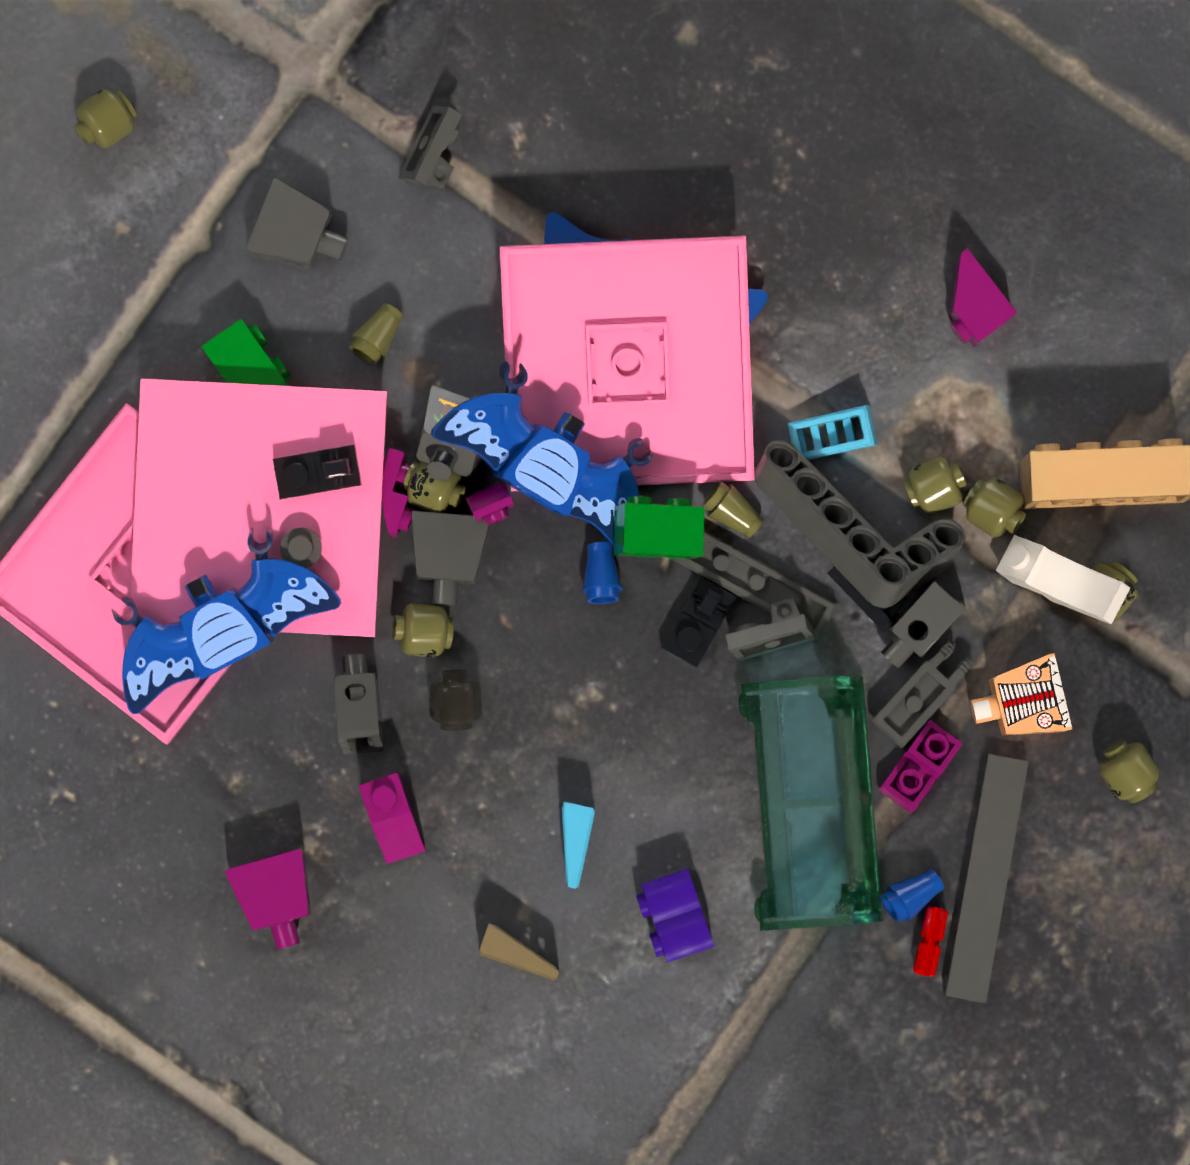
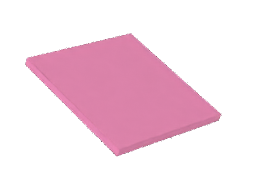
M745 235L500 246L505 361L510 365L508 378H514L518 375L520 363H522L528 373L527 382L518 388V395H522V414L531 425H544L553 431L564 412L575 416L583 421L585 425L574 444L590 454L589 461L601 464L611 461L618 455L623 458L627 455L628 444L633 439L642 438L644 443L634 449L633 456L641 458L651 451L652 458L644 466L634 464L630 467L637 486L755 480Z
M141 379L130 598L135 602L138 614L143 618L149 616L160 624L179 622V616L195 608L184 585L205 574L217 596L233 587L238 591L251 578V560L255 559V553L247 545L251 528H253L254 540L258 543H265L267 541L266 529L267 526L270 527L273 532V541L271 548L267 551L268 558L283 559L280 551L283 537L290 530L303 527L314 531L322 544L320 558L307 569L316 573L333 588L341 598V605L335 610L299 618L291 622L280 632L375 637L388 392ZM355 445L362 485L280 500L273 459Z
M126 403L0 561V615L168 745L231 665L203 680L198 677L168 687L138 714H132L127 707L122 681V666L126 646L136 627L117 623L112 613V609H114L119 615L126 616L129 614L130 606L126 605L121 600V597L127 596L130 598L139 412Z

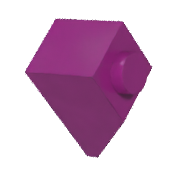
M966 249L956 261L950 318L954 322L950 326L961 342L965 344L969 341L975 348L1012 320L1017 312L971 252Z
M394 773L358 786L372 828L387 864L426 851L399 773Z

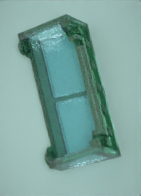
M829 675L741 684L742 694L739 697V710L742 717L746 718L749 724L755 725L768 889H764L761 892L754 906L756 919L760 922V931L845 926L883 921L863 677Z

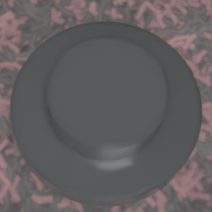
M299 527L285 534L281 541L280 551L284 560L292 561L308 568L320 558L322 544L314 531Z

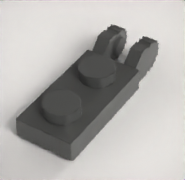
M950 639L929 662L926 660L871 720L899 748H903L955 691L957 688L955 685L975 663L968 656L959 662L955 667V671L948 679L942 675L936 668L954 651L956 644Z

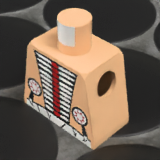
M1054 653L989 679L991 696L970 700L975 724L997 719L1001 735L1056 733L1072 730Z

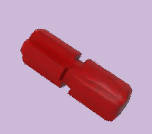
M928 906L925 910L920 933L923 940L922 943H918L913 966L914 973L918 975L934 977L936 974L941 947L938 944L939 940L943 941L948 918V911L946 909Z

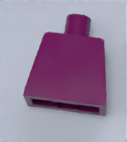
M297 849L225 870L226 876L252 931L270 927L276 950L300 944L294 919L311 915L304 849Z

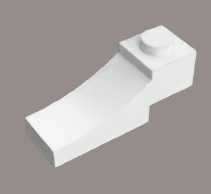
M1016 535L1013 536L996 569L999 574L1013 584L1042 594L1052 602L1112 624L1130 590L1126 584L1119 580L1089 569L1047 549L1043 545Z

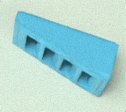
M868 405L787 423L792 445L807 460L879 445L871 407ZM859 417L863 435V439L856 440L852 422V418ZM841 420L847 443L840 444L836 421ZM822 424H826L830 446L825 448L819 427ZM810 427L815 450L807 451L803 428Z
M563 802L562 819L566 882L569 888L577 889L581 880L595 811L591 807Z

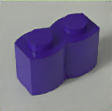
M688 868L641 884L643 893L637 894L636 898L643 918L651 916L656 932L650 933L649 937L656 957L664 955L668 963L714 947Z

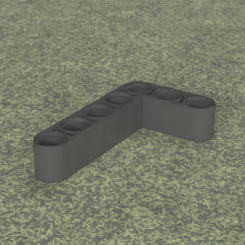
M775 440L770 442L766 446L755 469L754 479L761 490L872 605L879 608L893 606L946 571L954 562L965 542L966 535L962 526L954 520L941 518L892 548L807 458L787 441Z

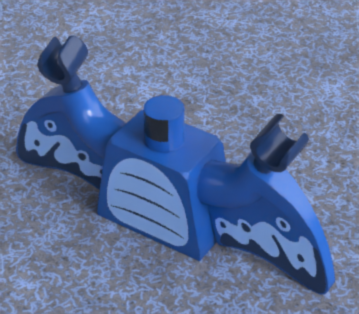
M504 361L501 364L499 372L501 378L507 384L506 393H487L466 400L449 411L432 428L431 435L434 439L463 447L476 453L494 470L493 476L557 515L566 517L570 515L587 521L599 530L612 546H614L615 506L627 503L628 497L639 496L637 483L630 467L634 464L644 466L652 458L651 451L641 458L633 456L634 449L644 443L642 438H636L628 444L627 455L623 458L618 455L604 464L589 461L590 454L574 444L585 423L567 412L563 413L553 431L544 425H531L522 414V395H518V388L522 387L528 379V373L522 363L519 365L518 375L514 378H508L510 372L509 363Z
M268 526L266 529L267 541L265 543H258L254 540L253 528L249 531L247 545L255 553V559L251 560L252 572L248 582L238 591L233 587L218 596L206 574L184 585L195 608L179 616V622L160 624L149 616L143 618L138 614L135 602L127 596H122L121 600L130 606L132 610L128 615L121 616L112 609L114 619L121 625L132 624L136 627L126 646L122 666L123 689L129 711L132 714H138L168 687L193 678L200 677L203 680L271 644L274 641L273 638L281 630L299 618L339 608L341 598L321 577L306 567L284 559L268 558L267 551L271 548L273 541V532Z

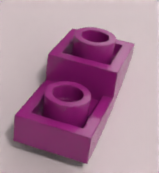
M389 448L383 474L382 502L390 537L398 539L401 530L408 532L412 521V511H414V508L408 507V496L396 493L397 486L403 488L405 476L411 465L405 463V452Z
M503 481L465 497L476 523L485 520L487 526L508 518L510 515L507 510L514 508V502Z
M929 720L878 790L912 814L963 743Z

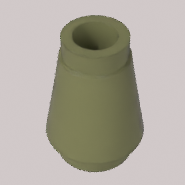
M383 303L380 309L351 336L350 351L370 365H376L379 360H384L403 318V314L392 305Z
M722 481L712 489L702 504V507H705L704 509L708 511V517L744 534L748 538L758 530L764 520L733 484L727 486Z

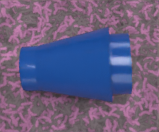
M595 542L588 544L582 590L584 594H587V602L591 604H609L619 601V592L623 590L612 554L611 543Z
M929 869L920 875L887 886V892L881 895V901L888 914L896 923H900L903 920L910 921L937 893L944 890V885L933 869Z

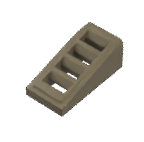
M488 924L479 950L481 956L553 981L557 979L559 970L553 964L495 924Z

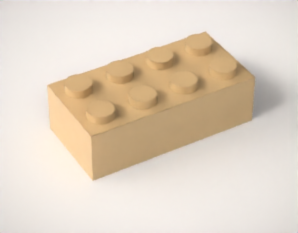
M1183 439L1158 440V444L1151 445V447H1142L1141 440L1119 441L1117 446L1108 449H1101V442L1077 443L1076 448H1071L1070 450H1060V444L1035 445V449L1030 450L1020 460L1021 494L1024 496L1022 509L1184 503L1190 499V445H1183Z

